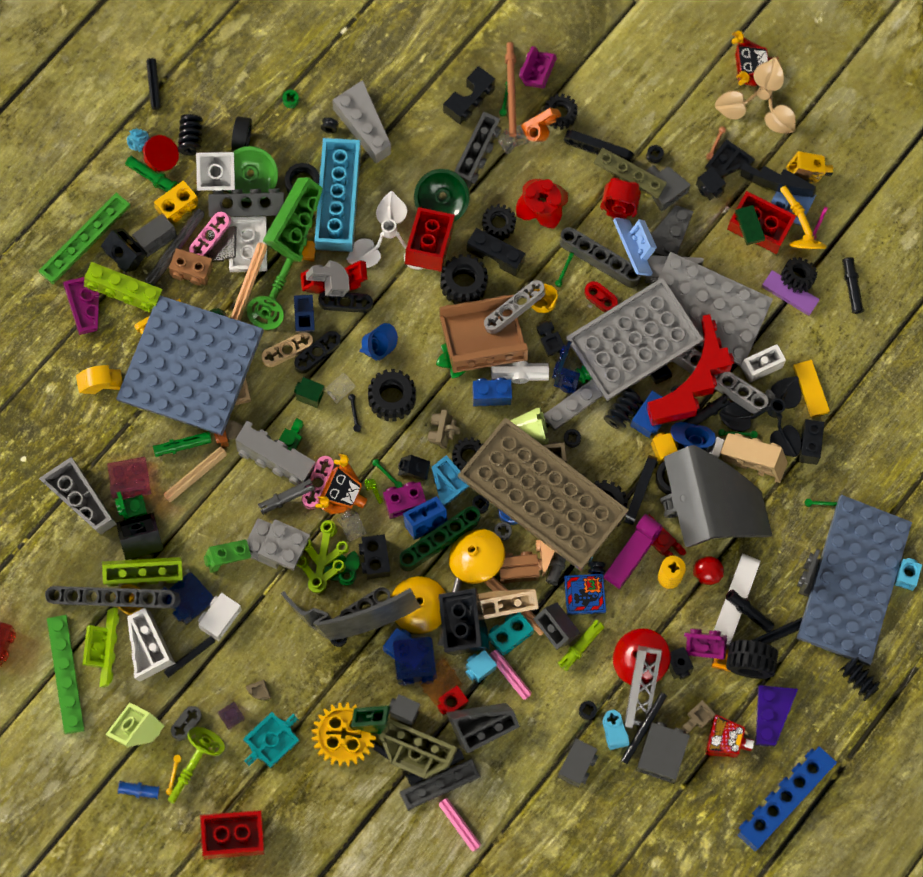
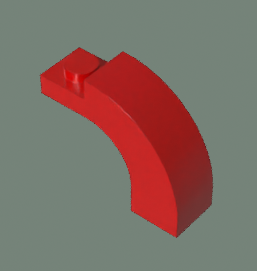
M360 260L344 268L349 277V291L361 287V282L367 280L366 261ZM308 270L301 273L302 291L320 294L325 291L324 282L306 280Z

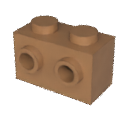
M176 248L169 266V272L174 279H185L194 285L200 286L202 284L206 286L213 262L211 258Z

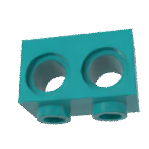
M521 612L513 613L505 618V623L501 626L497 624L489 631L488 639L504 657L533 635L534 629ZM519 623L523 629L516 631L512 628V625ZM504 635L507 637V641L501 643L497 640V637Z

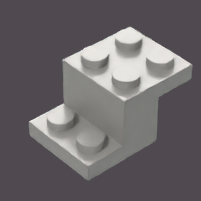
M258 518L247 539L251 558L275 569L281 565L294 571L310 539V534L276 519L271 524Z

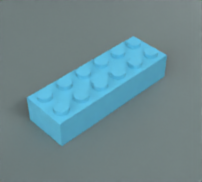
M323 138L319 185L323 189L317 206L314 241L316 250L353 252L361 155L360 140Z

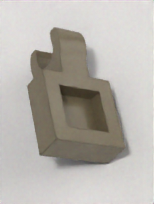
M702 700L687 714L690 720L683 726L682 730L688 734L696 725L702 729L716 714Z

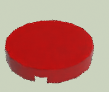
M152 136L143 146L144 161L149 168L156 172L169 171L178 162L179 152L177 145L167 136Z

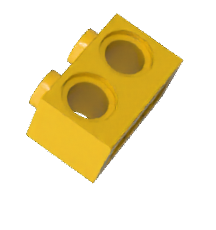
M184 180L154 201L156 211L160 215L163 214L170 223L178 222L182 215L193 211L198 204L197 195ZM182 197H189L186 201L180 200ZM169 207L174 208L171 212L166 211Z

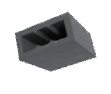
M661 722L652 723L636 771L674 784L690 735L679 728H675V730L667 728V725Z

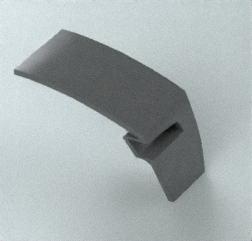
M380 587L343 609L340 615L332 619L328 613L316 608L309 611L301 610L284 591L281 593L290 607L309 627L330 641L380 628L421 608L411 588L392 597L387 588ZM382 594L388 595L387 600L384 602L378 601L379 596ZM364 605H371L370 608L362 610Z

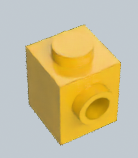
M671 432L656 434L651 442L654 454L658 457L659 465L664 462L665 456L678 451L677 448H679L678 442L671 436Z

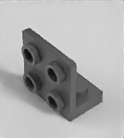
M816 549L814 554L810 553L803 568L806 571L804 570L797 584L800 587L798 593L807 597L810 595L820 559H817L820 553L819 549Z

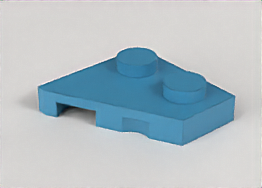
M447 455L432 466L439 500L444 507L470 487L457 477L460 470Z

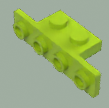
M115 607L107 611L105 628L88 625L86 629L83 665L101 668L99 687L102 688L110 685L113 680V672L111 670L112 664L115 661V652L113 651L114 645L117 642L116 625L119 622L118 608Z

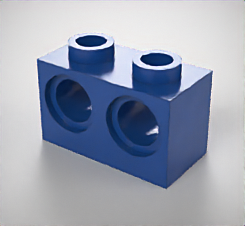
M437 496L403 513L405 528L414 540L432 532L448 521L446 508Z

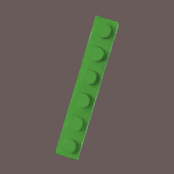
M115 193L39 270V273L54 285L131 207L130 203L118 193Z
M67 615L47 618L64 734L85 731Z

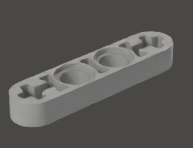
M539 280L530 282L487 316L484 320L486 331L490 334H497L543 298L546 293L544 284ZM534 288L540 289V291H539V292H537L536 290L533 291V289H534ZM520 298L527 299V302L525 304H517V301ZM505 310L513 311L510 316L502 315Z

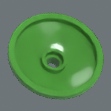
M245 146L233 151L235 189H242V193H250V189H261V192H269V189L275 188L278 180V168L275 160L268 152L255 146ZM250 169L253 170L254 175L249 176L247 174V171ZM244 197L241 200L244 202H252L251 199L248 197Z

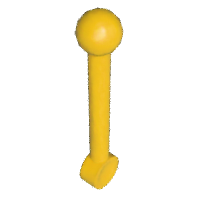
M175 755L173 758L175 763L169 783V788L166 789V794L168 796H170V794L173 791L172 788L176 776L178 763L181 762L180 755Z

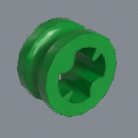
M287 90L283 93L284 106L290 109L297 107L299 104L298 93L294 90ZM290 96V98H292L293 96L294 101L291 102L290 100V102H288L287 97Z
M584 365L580 369H575V373L582 384L586 380H592Z

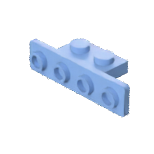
M615 217L613 222L637 275L651 276L653 272L647 260L657 247L645 220L639 219L633 227L629 219Z

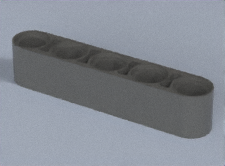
M567 227L562 230L560 245L563 249L574 253L578 258L627 287L634 288L639 284L641 275L635 273L631 262L574 228ZM569 236L573 238V240L567 241L564 239V237ZM587 246L589 249L582 250L580 247ZM601 255L605 259L599 260L596 256ZM612 265H619L620 269H614ZM633 274L637 278L631 279L628 275Z

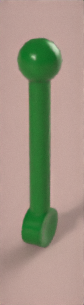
M508 81L505 83L506 90L503 105L499 111L502 117L507 114L505 109L508 99Z
M572 252L568 256L559 279L555 281L557 287L562 285V279L574 256Z
M724 429L718 431L719 436L728 435V433H738L743 436H749L752 439L758 436L756 431L751 433L725 431Z
M378 459L372 461L373 466H377L395 484V487H402V483L396 481L380 465Z
M806 499L804 504L806 507L811 505L836 506L837 502Z

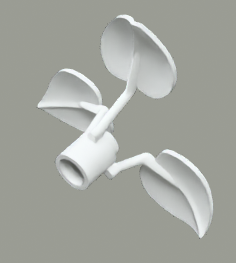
M393 191L389 192L381 200L376 210L377 220L381 223L382 233H380L377 245L375 246L374 242L370 239L363 238L357 240L353 245V252H349L347 261L351 265L360 260L366 261V268L376 265L381 259V254L377 249L380 247L383 237L391 239L396 236L406 249L407 245L401 238L400 233L397 232L396 224L404 221L407 216V208ZM407 265L409 268L415 270L424 269L416 266Z

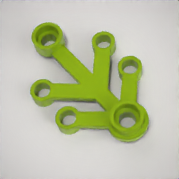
M326 520L321 524L320 529L323 536L319 555L313 548L310 539L304 549L317 565L316 572L314 573L309 567V561L304 556H301L297 563V566L303 569L308 576V587L313 593L323 592L327 587V581L336 574L343 572L346 568L342 560L334 561L340 555L346 554L349 551V545L345 541L338 542L336 549L328 554L330 538L337 533V526L331 520ZM327 525H331L330 529L325 530ZM342 545L346 546L344 550H340ZM301 560H305L303 565H299ZM334 561L333 568L324 573L325 567ZM338 564H342L340 569H336ZM320 580L319 585L315 586L314 583Z

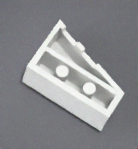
M143 608L128 616L134 678L141 682L175 664L148 609Z

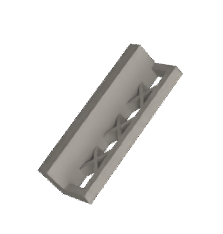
M638 646L624 721L625 727L633 728V724L641 726L643 721L634 719L635 712L642 708L647 716L652 708L662 654L661 649ZM646 652L657 654L656 661L650 665L645 661ZM649 670L653 678L645 684L642 681V674ZM645 689L649 694V699L641 703L638 695L639 692Z

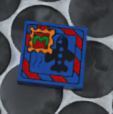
M603 574L564 576L567 615L606 613Z

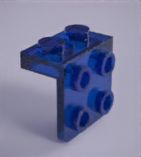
M568 341L567 345L563 344L552 379H555L554 386L560 388L565 393H574L577 390L580 373L565 368L572 341Z
M191 572L186 574L183 580H179L170 589H167L165 586L161 589L179 593L181 602L178 607L172 609L174 611L172 614L179 622L183 621L185 625L189 624L208 608L214 598ZM169 594L166 601L168 604H171L173 599L171 594Z
M431 637L398 640L393 643L396 675L399 685L402 684L404 687L413 686L415 682L430 684L438 679Z

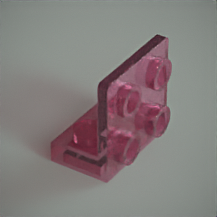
M145 457L107 464L113 501L118 498L117 492L121 491L123 499L152 494Z

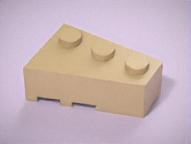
M728 433L720 452L723 461L745 470L747 467L759 471L758 475L764 476V473L775 477V482L778 483L781 482L788 464L780 445L763 443V441L757 438L748 439L738 433Z

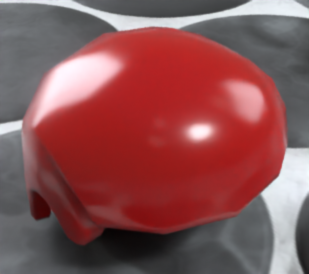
M704 556L693 565V575L701 584L712 586L719 583L723 578L724 567L717 558Z

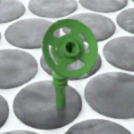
M287 257L279 276H276L277 280H274L275 284H272L273 288L269 296H258L249 302L247 316L253 325L264 330H271L277 328L282 323L284 310L276 298L279 291H282L284 283H286L285 279L294 262L293 259ZM258 302L255 311H252L254 303ZM279 312V318L276 321H274V319L277 316V313ZM260 316L263 319H267L268 323H263L256 319V317Z

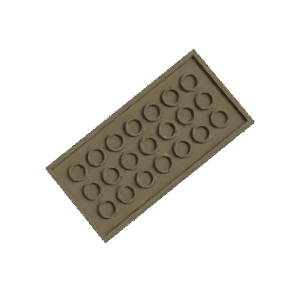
M506 417L457 476L580 571L629 511Z

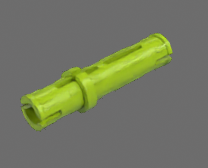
M595 620L579 640L568 648V652L558 662V665L561 668L564 667L565 671H568L572 664L582 657V653L599 633L604 630V625Z

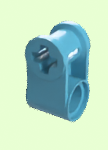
M616 710L607 711L602 723L609 750L629 746V739L621 714ZM610 716H612L613 719H616L614 724H612V722L607 721Z

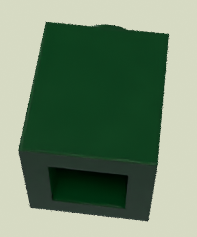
M304 377L301 383L298 382L294 389L296 400L318 408L325 392L324 385Z

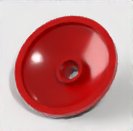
M640 628L626 633L618 641L613 652V665L617 675L624 682L631 685L636 661L635 654L637 653L638 646L661 649L662 654L657 683L666 674L670 665L671 653L666 640L651 629ZM646 652L645 661L648 665L656 661L657 654ZM649 670L642 674V681L645 684L653 678Z

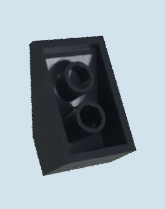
M473 588L439 594L444 653L459 655L489 650L488 630L477 589Z

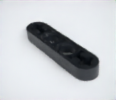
M567 130L564 137V142L568 145L596 155L604 148L630 163L634 157V153L626 148L574 130Z
M648 455L628 509L629 511L624 520L625 523L634 524L658 457Z

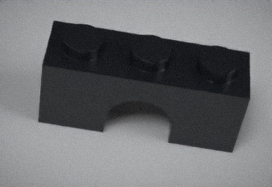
M479 66L467 77L466 87L473 93L469 96H461L455 91L443 104V112L459 125L464 120L467 121L471 117L472 111L482 105L486 95H491L495 90V78Z
M478 228L474 230L467 242V252L482 260L485 256L494 259L499 264L500 269L515 277L525 261L526 253Z

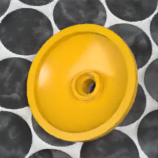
M475 529L466 532L455 541L449 553L451 571L459 580L469 584H478L491 579L499 572L505 560V547L502 540L494 532L486 529Z
M423 576L410 577L398 584L392 593V597L411 588L416 599L423 600V603L420 604L421 608L396 620V624L413 634H425L438 628L441 625L439 594L446 593L442 586L433 579Z

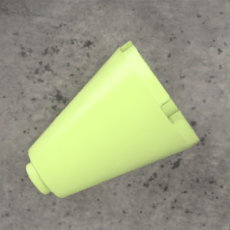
M541 407L510 420L540 444H549V438L545 436V433L548 431Z

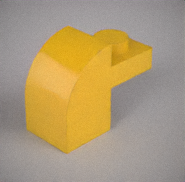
M109 365L90 367L76 375L79 393L96 394L102 389L120 390L123 383L121 370L109 369Z

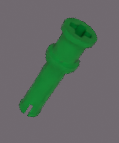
M132 155L126 160L125 166L151 181L155 188L168 192L178 185L177 181L170 180L164 173L152 170Z

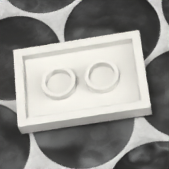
M266 216L231 217V224L229 226L230 272L248 271L257 244L259 242L264 243L263 239L267 234ZM267 250L259 271H267Z

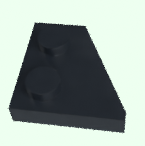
M726 139L704 169L708 170L713 167L723 178L741 170L744 163L752 165L755 162V158Z

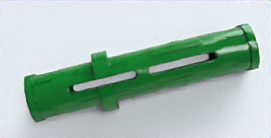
M207 431L198 435L174 441L171 439L169 442L153 445L155 457L170 453L174 455L178 451L209 444L212 441L210 433Z

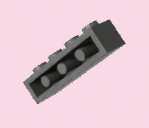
M483 112L454 170L465 180L469 189L472 184H476L479 177L477 173L480 168H484L487 160L485 157L487 153H491L494 147L492 142L494 138L499 137L502 130L500 128V118Z

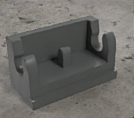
M161 214L132 234V236L147 252L146 257L148 258L175 239L177 233L170 221Z

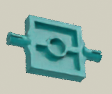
M271 712L243 738V741L252 751L244 760L248 766L258 758L264 761L271 769L300 741L290 728L299 720L295 717V714H292L286 721H283Z

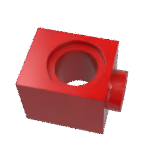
M456 685L438 698L437 703L439 705H437V708L444 716L446 712L462 710L468 705L469 700L458 685ZM448 699H454L457 702V705L454 707H449L446 704V701Z

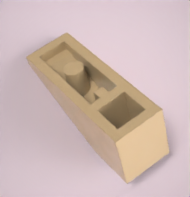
M535 589L503 590L478 594L485 619L539 609Z

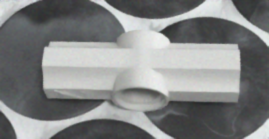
M519 361L491 366V380L506 378L516 384H524L528 381H548L549 365L548 363Z

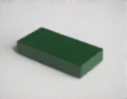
M751 205L735 210L746 245L764 241L765 236L754 206Z

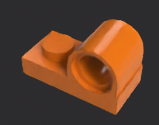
M549 108L523 123L521 127L527 139L536 142L546 141L549 137L547 125L555 123L556 118L560 117L561 113L559 109Z

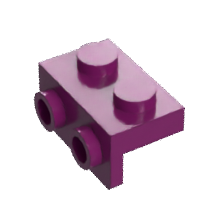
M531 46L530 51L526 55L524 65L519 72V77L524 85L545 88L557 60L556 55L539 52L536 46Z
M690 628L689 632L684 633V637H687L686 651L688 656L726 659L727 635H721V631L709 630V633H702V629Z

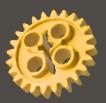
M339 702L336 709L331 705L330 712L324 709L325 716L318 714L320 722L314 721V725L318 728L312 729V733L317 735L312 737V741L318 742L314 745V749L320 748L318 756L325 754L324 761L326 762L330 758L332 766L336 761L340 768L343 762H346L347 767L350 766L351 761L357 765V759L359 758L364 761L363 754L370 755L368 748H374V744L370 742L376 740V737L371 735L373 733L362 730L354 731L349 727L352 723L354 708H357L356 704L353 708H349V702L346 703L345 707H342V704ZM339 720L341 725L338 728H332L330 722ZM329 731L336 734L327 735L326 732ZM343 731L347 732L345 739H342L340 735ZM355 735H361L362 737H361V738H357V737H354V736H355ZM329 740H337L338 745L335 748L329 747L327 745ZM349 742H356L358 744L357 749H348L347 745Z

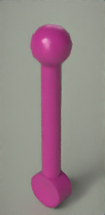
M824 207L813 231L814 240L817 238L816 234L826 214L827 207Z

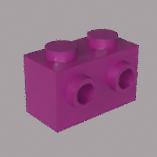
M408 482L404 487H390L386 489V492H383V500L389 519L403 516V513L426 502L420 482Z

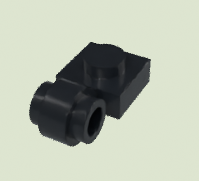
M550 320L539 322L536 329L540 336H544L540 341L547 356L550 357L564 351L566 348L559 332L552 333L554 331L552 322Z

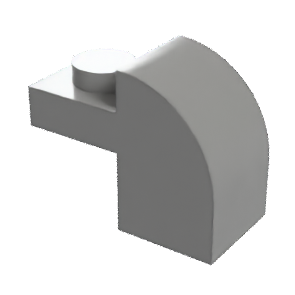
M329 261L324 267L323 265H314L306 273V280L324 282L325 296L344 297L350 290L349 277L346 270L335 261Z

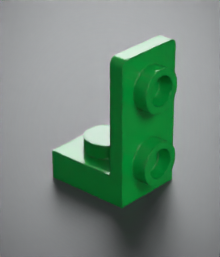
M121 491L117 492L118 498L115 499L119 516L123 515L124 519L127 520L147 514L142 495L123 500Z

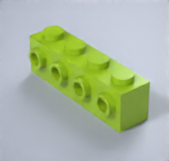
M91 262L84 277V287L105 294L110 298L123 301L128 305L141 308L146 312H152L159 297L162 296L163 289Z
M181 557L102 561L103 585L107 584L108 587H115L121 583L139 585V582L158 584V581L177 583L178 580H183Z

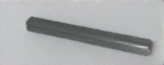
M195 209L146 278L148 284L156 285L170 265L176 248L181 249L205 216L202 210Z

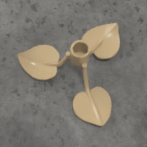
M777 57L760 64L755 69L754 79L760 87L747 100L744 101V96L739 91H728L721 95L715 103V108L725 117L739 119L746 113L745 104H748L753 98L758 96L762 100H769L771 112L765 115V123L771 130L782 134L792 133L796 130V117L789 106L778 105L773 109L772 93L780 89L784 83V72Z

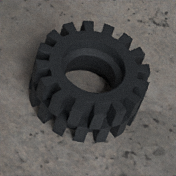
M555 94V98L551 96L547 100L544 111L556 107H564L568 111L565 117L556 118V122L550 124V127L554 125V129H557V127H560V130H563L564 127L568 129L576 121L577 103L575 104L574 99L570 100L571 96L569 95L565 98V94H561V97Z
M497 204L496 207L492 205L490 209H486L482 219V229L486 233L497 239L501 238V241L505 237L509 238L510 234H513L516 217L515 213L511 212L510 207L506 209V205L500 207V204ZM495 217H502L505 219L506 225L502 228H496L493 226L492 220Z
M796 257L792 260L789 259L781 272V281H784V286L788 285L787 288L789 290L793 288V292L799 290V293H802L803 290L804 292H807L808 289L810 290L818 275L815 272L816 267H812V262L807 263V259L802 261V257H799L798 260ZM794 272L802 274L804 278L798 277Z
M466 437L464 441L459 440L458 444H455L452 460L459 470H462L468 463L462 458L463 452L473 450L476 453L483 443L481 444L478 439L475 441L473 437H471V440H468Z

